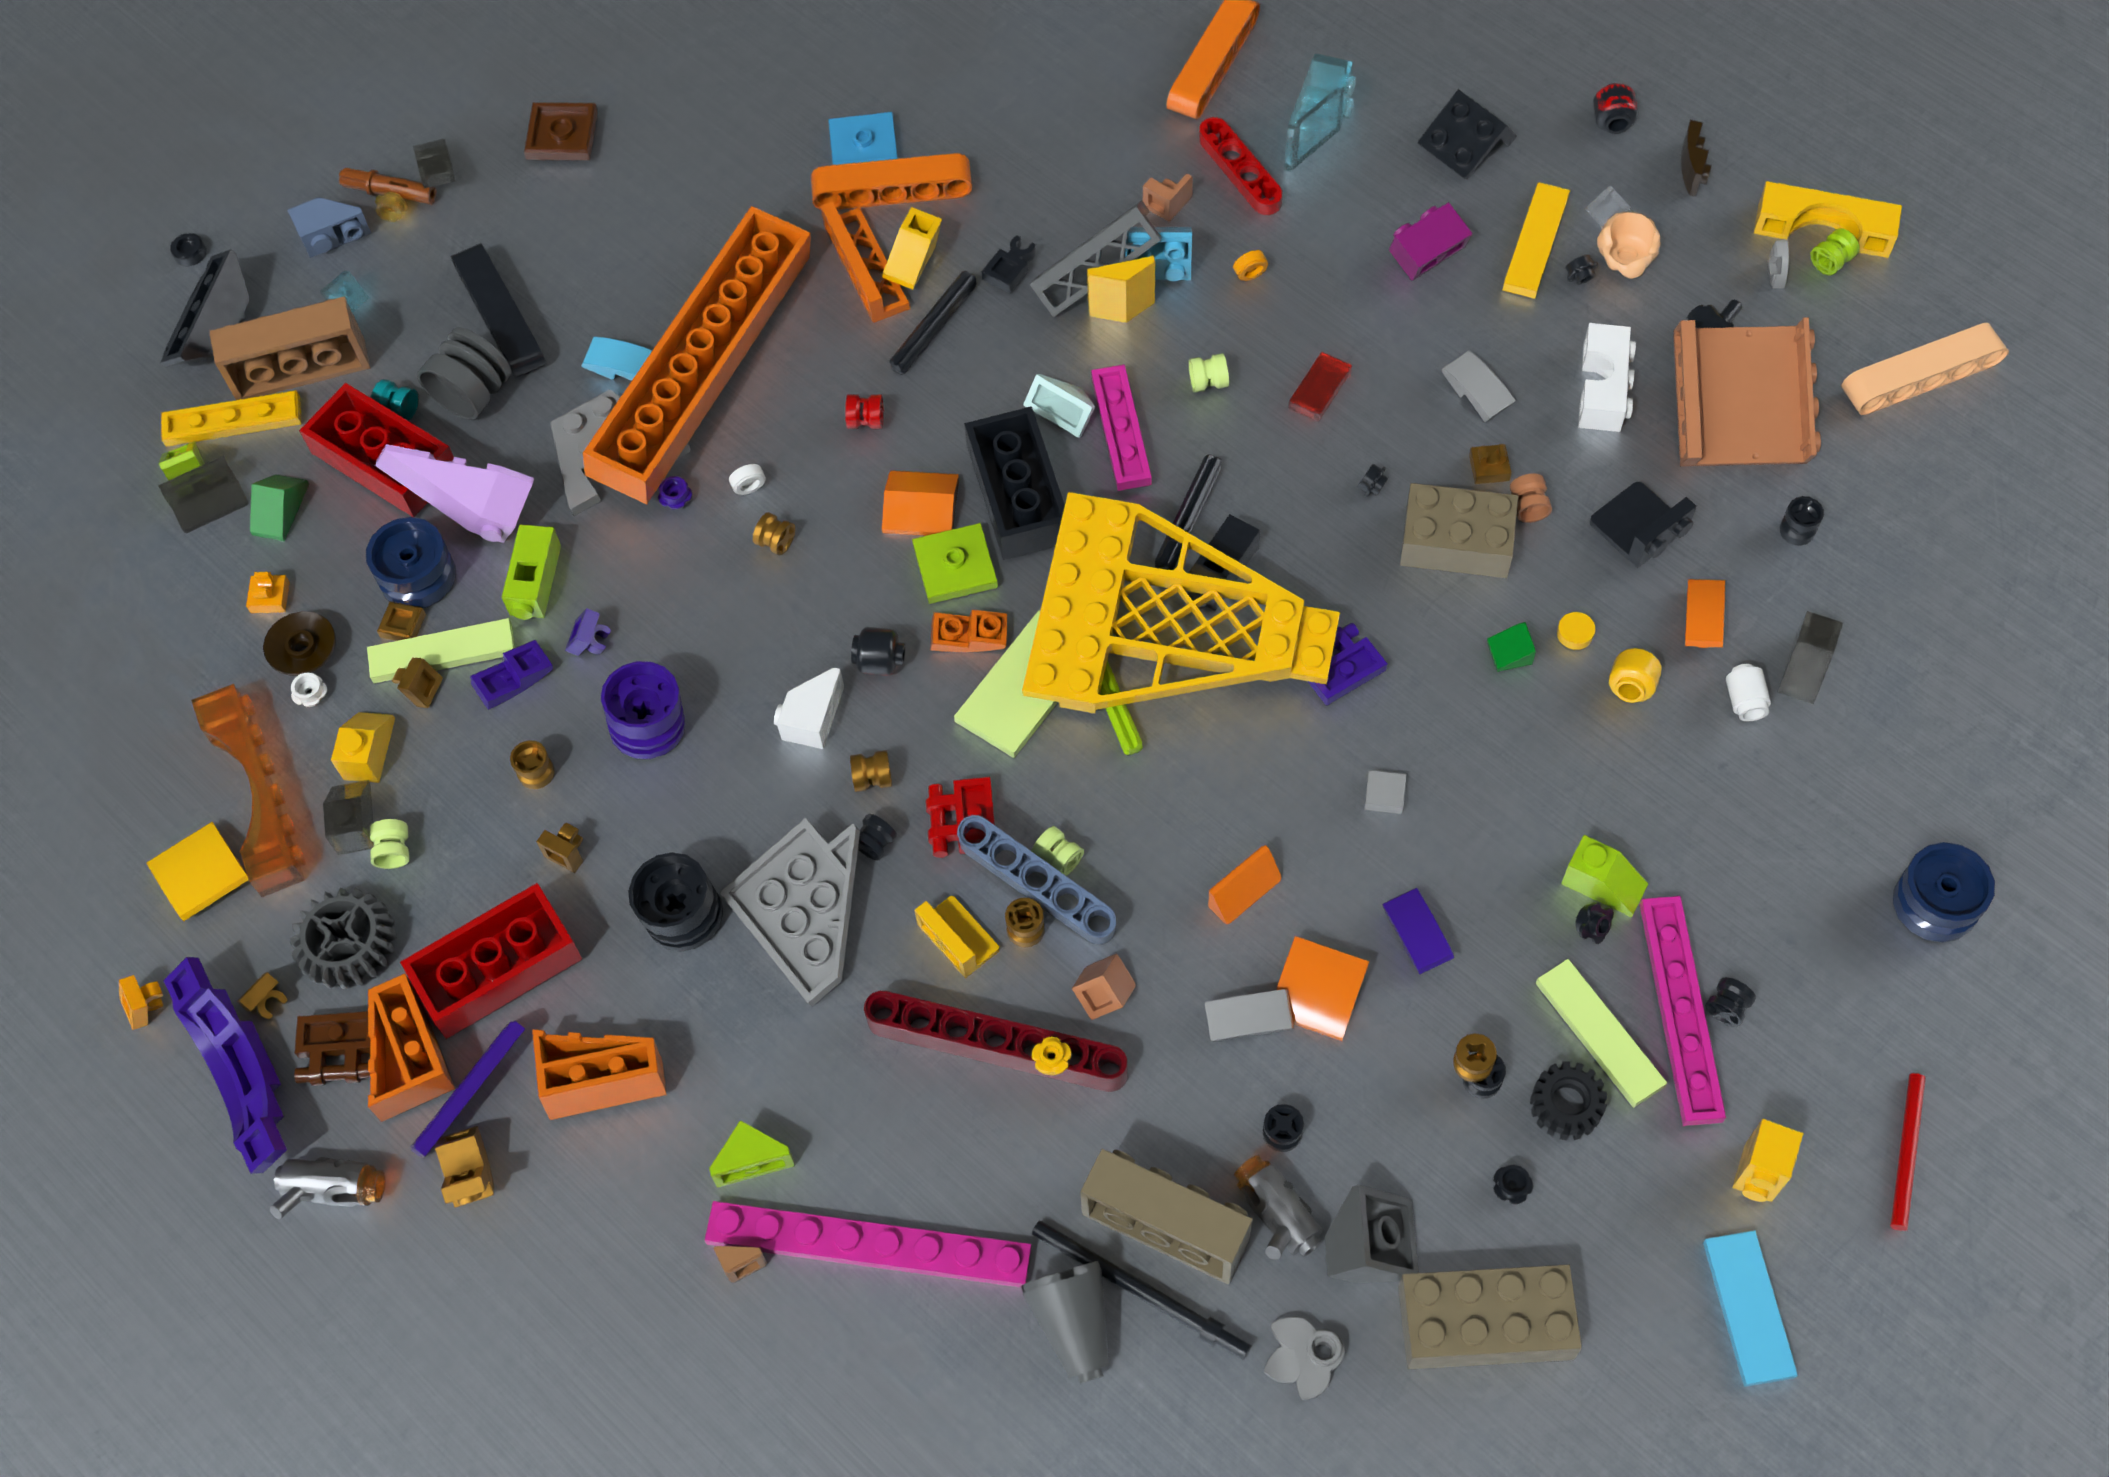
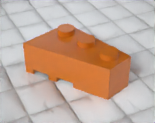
M404 973L368 989V1036L370 1038V1059H368L370 1095H368V1108L383 1122L455 1089L423 1003L407 975Z
M532 1029L538 1095L550 1120L667 1095L663 1061L654 1038L604 1035V1038L582 1037L581 1033L568 1032V1036L546 1034L544 1030Z

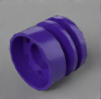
M642 661L623 665L611 673L602 686L601 703L613 744L623 754L635 759H653L667 754L678 745L684 735L685 716L675 677L661 665Z

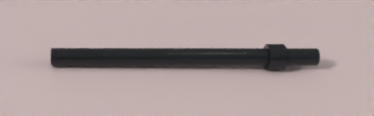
M1041 1220L1035 1225L1032 1231V1235L1082 1265L1099 1261L1102 1277L1199 1334L1198 1339L1214 1347L1217 1344L1240 1359H1246L1252 1345L1224 1330L1225 1325L1211 1316L1208 1319L1204 1318Z

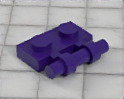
M1350 623L1343 628L1339 626L1337 628L1334 649L1341 652L1334 655L1331 659L1327 685L1307 681L1326 706L1387 670L1388 663L1367 637L1355 644L1351 639L1359 635L1358 628L1354 623Z

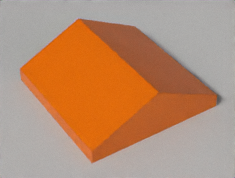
M890 470L884 490L882 533L927 536L953 530L959 474Z

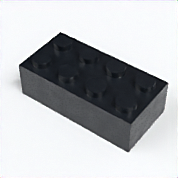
M1032 406L964 423L967 448L1002 559L1006 560L1055 547L1065 504Z

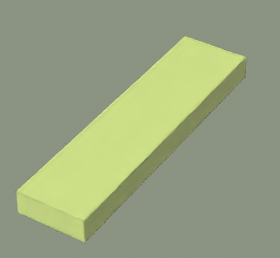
M509 618L369 646L367 647L370 678L373 684L392 680L397 669H406L412 657L423 658L436 671L501 658L503 653L515 648L512 623Z
M1569 959L1537 978L1535 984L1633 1108L1666 1087L1667 1081Z

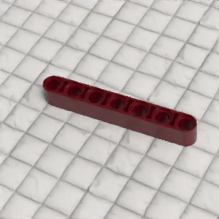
M889 991L874 992L867 997L864 1003V1012L869 1029L879 1037L1105 1092L1120 1090L1127 1081L1128 1062L1126 1054L1121 1048L1114 1045ZM881 1009L893 1011L885 1019L874 1017L875 1013ZM918 1018L930 1020L929 1024L923 1028L911 1026L912 1022ZM955 1027H964L968 1030L965 1035L959 1038L949 1035L950 1030ZM992 1036H1001L1006 1039L1002 1045L997 1047L986 1044L987 1040ZM1057 1037L1061 1043L1068 1044L1071 1054L1079 1055L1082 1059L1078 1064L1068 1065L1064 1072L1050 1076L1039 1072L1035 1067L1036 1062L1032 1059V1056L1025 1054L1024 1050L1030 1045L1041 1044L1044 1038ZM1049 1053L1048 1058H1055V1054ZM1106 1063H1114L1120 1067V1070L1115 1074L1109 1075L1103 1073L1100 1068Z

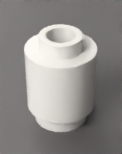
M1741 664L1734 667L1731 673L1726 676L1734 713L1738 714L1739 719L1742 721H1756L1764 718L1769 714L1768 707L1771 704L1763 670L1759 667H1754L1752 664Z

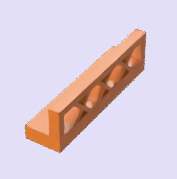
M833 201L821 205L824 228L872 322L875 323L909 310V302L900 284L882 278L881 282L873 281L869 273L870 269L884 272L887 259L860 207L839 215ZM857 221L860 227L855 235L849 233L845 225ZM858 244L872 249L868 258L860 256L857 250ZM883 293L896 296L898 302L884 307L881 296Z

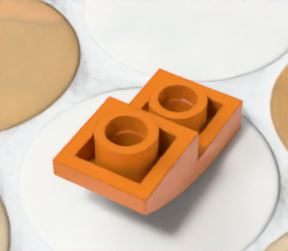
M1688 579L1685 646L1723 648L1725 580Z
M972 609L970 616L937 612L933 614L930 650L983 652L1005 649L1006 613Z

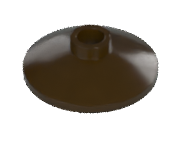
M308 611L291 613L275 622L267 632L263 643L264 656L269 665L281 674L298 676L302 673H312L321 668L332 656L336 646V634L330 622L320 614ZM307 647L305 650L299 652L301 648Z

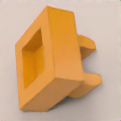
M255 572L254 576L250 577L246 607L249 612H286L290 585L287 576L272 575L271 572Z
M134 975L119 979V999L132 1030L147 1026L148 1011L157 1010L163 1006L161 1000L163 993L158 981L147 983L140 988Z

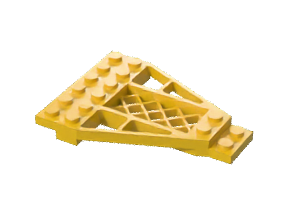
M1068 492L1022 693L1023 696L1059 702L1061 708L1096 714L1097 709L1256 680L1272 682L1292 678L1327 685L1340 612L1304 606L1302 598L1140 504ZM1138 521H1144L1182 543L1176 569L1166 570L1131 564L1129 562ZM1188 550H1194L1249 582V584L1186 573L1184 568ZM1125 581H1130V582H1132V583H1130L1129 585H1127V586L1124 587ZM1150 585L1168 589L1157 595ZM1143 587L1151 599L1135 608L1127 595ZM1186 591L1204 595L1192 601ZM1178 592L1187 605L1171 615L1163 601ZM1221 597L1240 601L1228 607ZM1214 599L1222 612L1207 621L1198 608ZM1122 600L1130 612L1117 620ZM1258 604L1266 605L1264 612ZM1250 605L1259 618L1243 627L1234 614ZM1157 606L1165 619L1149 628L1141 615ZM1192 612L1201 625L1185 634L1177 621ZM1228 618L1237 632L1221 640L1213 627ZM1135 619L1144 632L1132 640L1126 639L1120 628ZM1171 625L1180 639L1168 646L1162 645L1155 635ZM1261 626L1257 646L1249 633ZM1207 632L1216 645L1205 652H1200L1191 641ZM1243 638L1252 651L1242 658H1234L1227 647ZM1109 653L1156 661L1157 665L1152 686L1100 695ZM1165 663L1222 673L1160 685Z

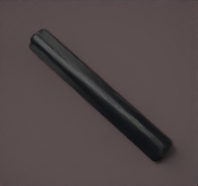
M962 271L892 356L890 367L893 371L904 374L975 288L977 282L973 274H970L968 271Z
M1208 454L1203 458L1172 523L1188 533H1191L1222 468V460L1219 457ZM1167 535L1155 559V568L1173 570L1180 556L1182 543Z

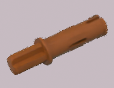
M344 168L339 173V184L341 186L366 191L369 196L381 194L433 205L436 199V187L433 184L381 175L377 170L366 172Z

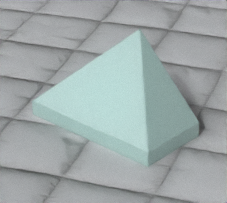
M1036 374L1023 404L1025 407L1032 406L1034 412L1078 438L1082 437L1095 408V405L1083 388L1041 374Z

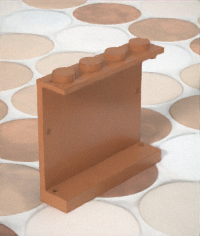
M1809 317L1803 318L1796 326L1696 328L1695 320L1680 321L1673 331L1680 467L1807 464L1820 451L1821 436L1819 432H1815V418L1818 417L1819 401L1817 397H1813V384H1815L1817 379V367L1815 363H1811V350H1813L1815 345V333L1813 329H1809Z

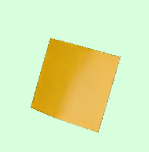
M210 822L146 862L159 886L183 922L250 880L213 822Z

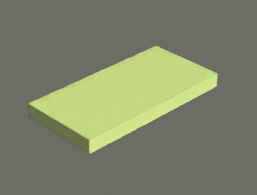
M1039 610L954 715L956 723L1013 758L1018 755L1058 703L1023 696L1022 693L1040 615Z

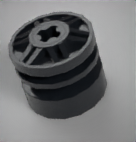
M673 852L656 855L643 863L633 875L628 890L630 906L652 939L665 949L680 952L696 949L709 941L719 929L723 916L722 899L696 860L688 855ZM680 907H683V908H684V910H682V911H679L678 909H679Z

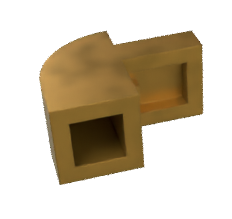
M478 1126L440 1137L435 1150L445 1177L441 1186L445 1204L453 1202L454 1207H459L493 1196L494 1183Z

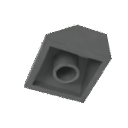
M1362 1185L1353 1186L1325 1235V1258L1328 1277L1352 1283L1400 1282L1402 1274L1419 1273L1412 1199Z

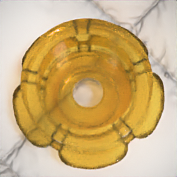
M387 192L384 195L379 194L375 199L377 204L376 213L385 221L398 222L401 220L402 215H405V211L408 210L406 201L395 192Z

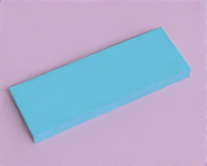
M1749 1231L1705 1239L1703 1241L1704 1249L1744 1387L1796 1378L1798 1376L1756 1232Z

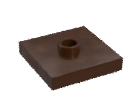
M533 102L524 149L526 160H590L598 113L596 103Z

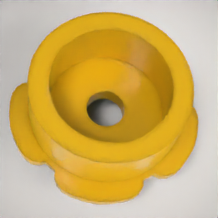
M1047 1037L1043 1039L1041 1044L1034 1046L1032 1059L1036 1062L1035 1067L1039 1072L1054 1076L1068 1068L1071 1049L1068 1044L1061 1043L1059 1038ZM1054 1053L1055 1058H1048V1054Z

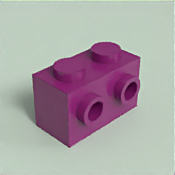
M1448 202L1440 208L1436 206L1429 208L1420 216V220L1412 226L1410 223H1406L1397 229L1393 234L1394 239L1389 251L1411 281L1465 248L1473 233Z

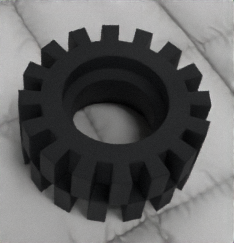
M1570 1061L1562 1063L1561 1067H1558L1556 1063L1551 1065L1547 1072L1544 1070L1536 1082L1530 1098V1104H1533L1531 1109L1532 1116H1538L1536 1124L1540 1128L1543 1126L1548 1127L1547 1134L1552 1137L1555 1132L1561 1134L1560 1140H1567L1571 1135H1573L1574 1140L1581 1139L1584 1133L1589 1135L1595 1126L1597 1127L1607 1106L1605 1104L1608 1098L1607 1091L1602 1092L1604 1086L1602 1079L1596 1081L1594 1079L1596 1072L1591 1068L1588 1073L1582 1071L1584 1065L1578 1062L1575 1068L1570 1067ZM1561 1088L1576 1090L1583 1098V1109L1576 1114L1561 1112L1554 1104V1093Z

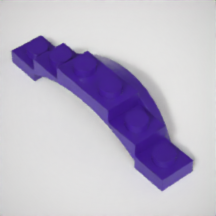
M186 957L163 980L172 998L173 1010L199 1049L219 1088L232 1124L233 1143L236 1149L241 1152L250 1174L264 1173L287 1151L276 1126L284 1118L273 1093L281 1085L280 1080L253 1022L240 1021L226 990L213 989L200 959Z

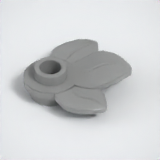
M1289 1317L1273 1322L1271 1329L1281 1347L1277 1348L1268 1359L1264 1368L1265 1374L1278 1382H1296L1297 1391L1302 1400L1321 1395L1329 1386L1331 1371L1335 1370L1343 1361L1345 1348L1341 1338L1331 1330H1316L1304 1318ZM1320 1345H1326L1330 1348L1331 1355L1328 1358H1320L1316 1354L1315 1349Z

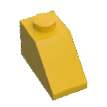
M358 712L339 727L331 762L343 780L380 782L395 722L394 715Z

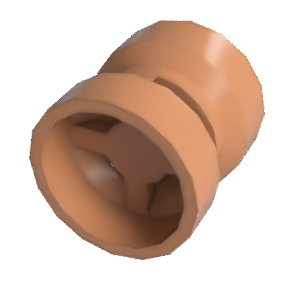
M1534 473L1525 474L1514 479L1510 484L1511 495H1518L1516 515L1518 520L1522 522H1537L1548 517L1552 512L1550 499L1545 496L1547 486L1542 475Z

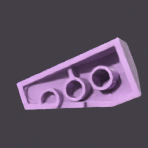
M388 444L385 445L375 464L380 470L465 529L491 542L498 541L504 543L512 533L534 480L533 477L499 465L488 463L487 469L466 466V459L454 457L453 461L445 462L435 460L434 455L430 452Z

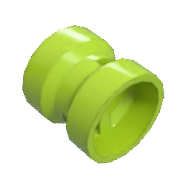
M1838 228L1827 236L1826 241L1820 242L1811 250L1810 257L1818 271L1825 275H1834L1843 267L1844 262H1849L1858 255L1860 247L1856 237L1851 232Z

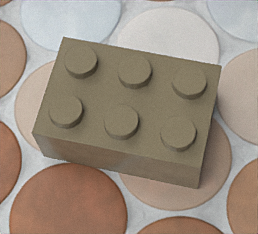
M1410 483L1400 566L1507 578L1513 557L1518 495Z

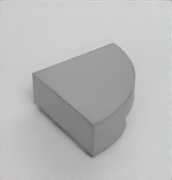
M1776 240L1767 260L1772 289L1785 288L1789 266L1788 240Z

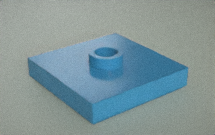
M892 112L828 119L833 165L898 159Z

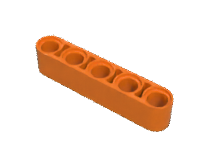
M1224 0L1171 87L1166 104L1168 110L1196 120L1201 117L1255 26L1260 12L1259 2L1253 0Z
M959 153L818 167L811 173L812 201L814 206L820 210L821 205L832 201L837 210L955 199L965 197L972 191L970 161L968 157Z

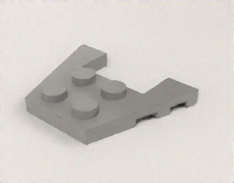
M612 390L600 394L550 422L567 502L573 516L601 502L598 493L585 476L583 451L621 397ZM688 443L678 458L691 452Z

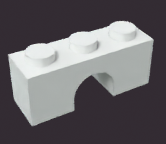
M1589 323L1583 344L1582 371L1598 373L1605 379H1585L1580 398L1578 428L1620 432L1624 418L1630 419L1633 398H1627V390H1632L1634 370L1629 369V362H1633L1636 342L1630 341L1631 327Z

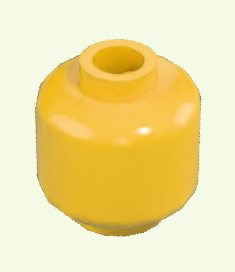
M1626 649L1620 652L1614 660L1609 674V686L1612 692L1625 702H1644L1655 693L1661 677L1662 666L1652 653L1644 649Z

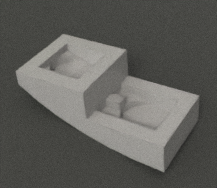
M1470 351L1441 369L1458 396L1461 398L1466 395L1484 422L1516 401L1500 379Z
M1286 989L1204 1002L1210 1039L1213 1042L1294 1029L1289 995Z

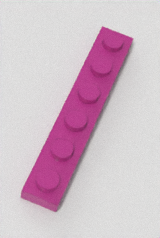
M1681 896L1642 899L1639 906L1683 1126L1723 1123L1726 1119Z

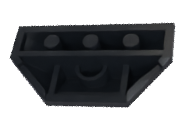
M230 249L213 255L208 261L207 268L193 290L165 348L160 362L165 367L214 357L209 331L244 321L246 317L244 311L250 298L237 255L233 250Z

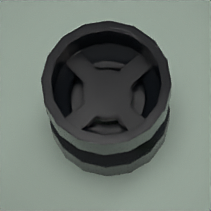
M1801 496L1793 499L1780 524L1782 538L1788 543L1800 546L1811 542L1824 517L1822 505L1811 497Z

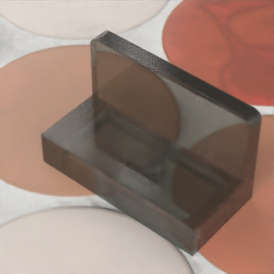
M224 455L158 485L184 533L196 530L249 504Z

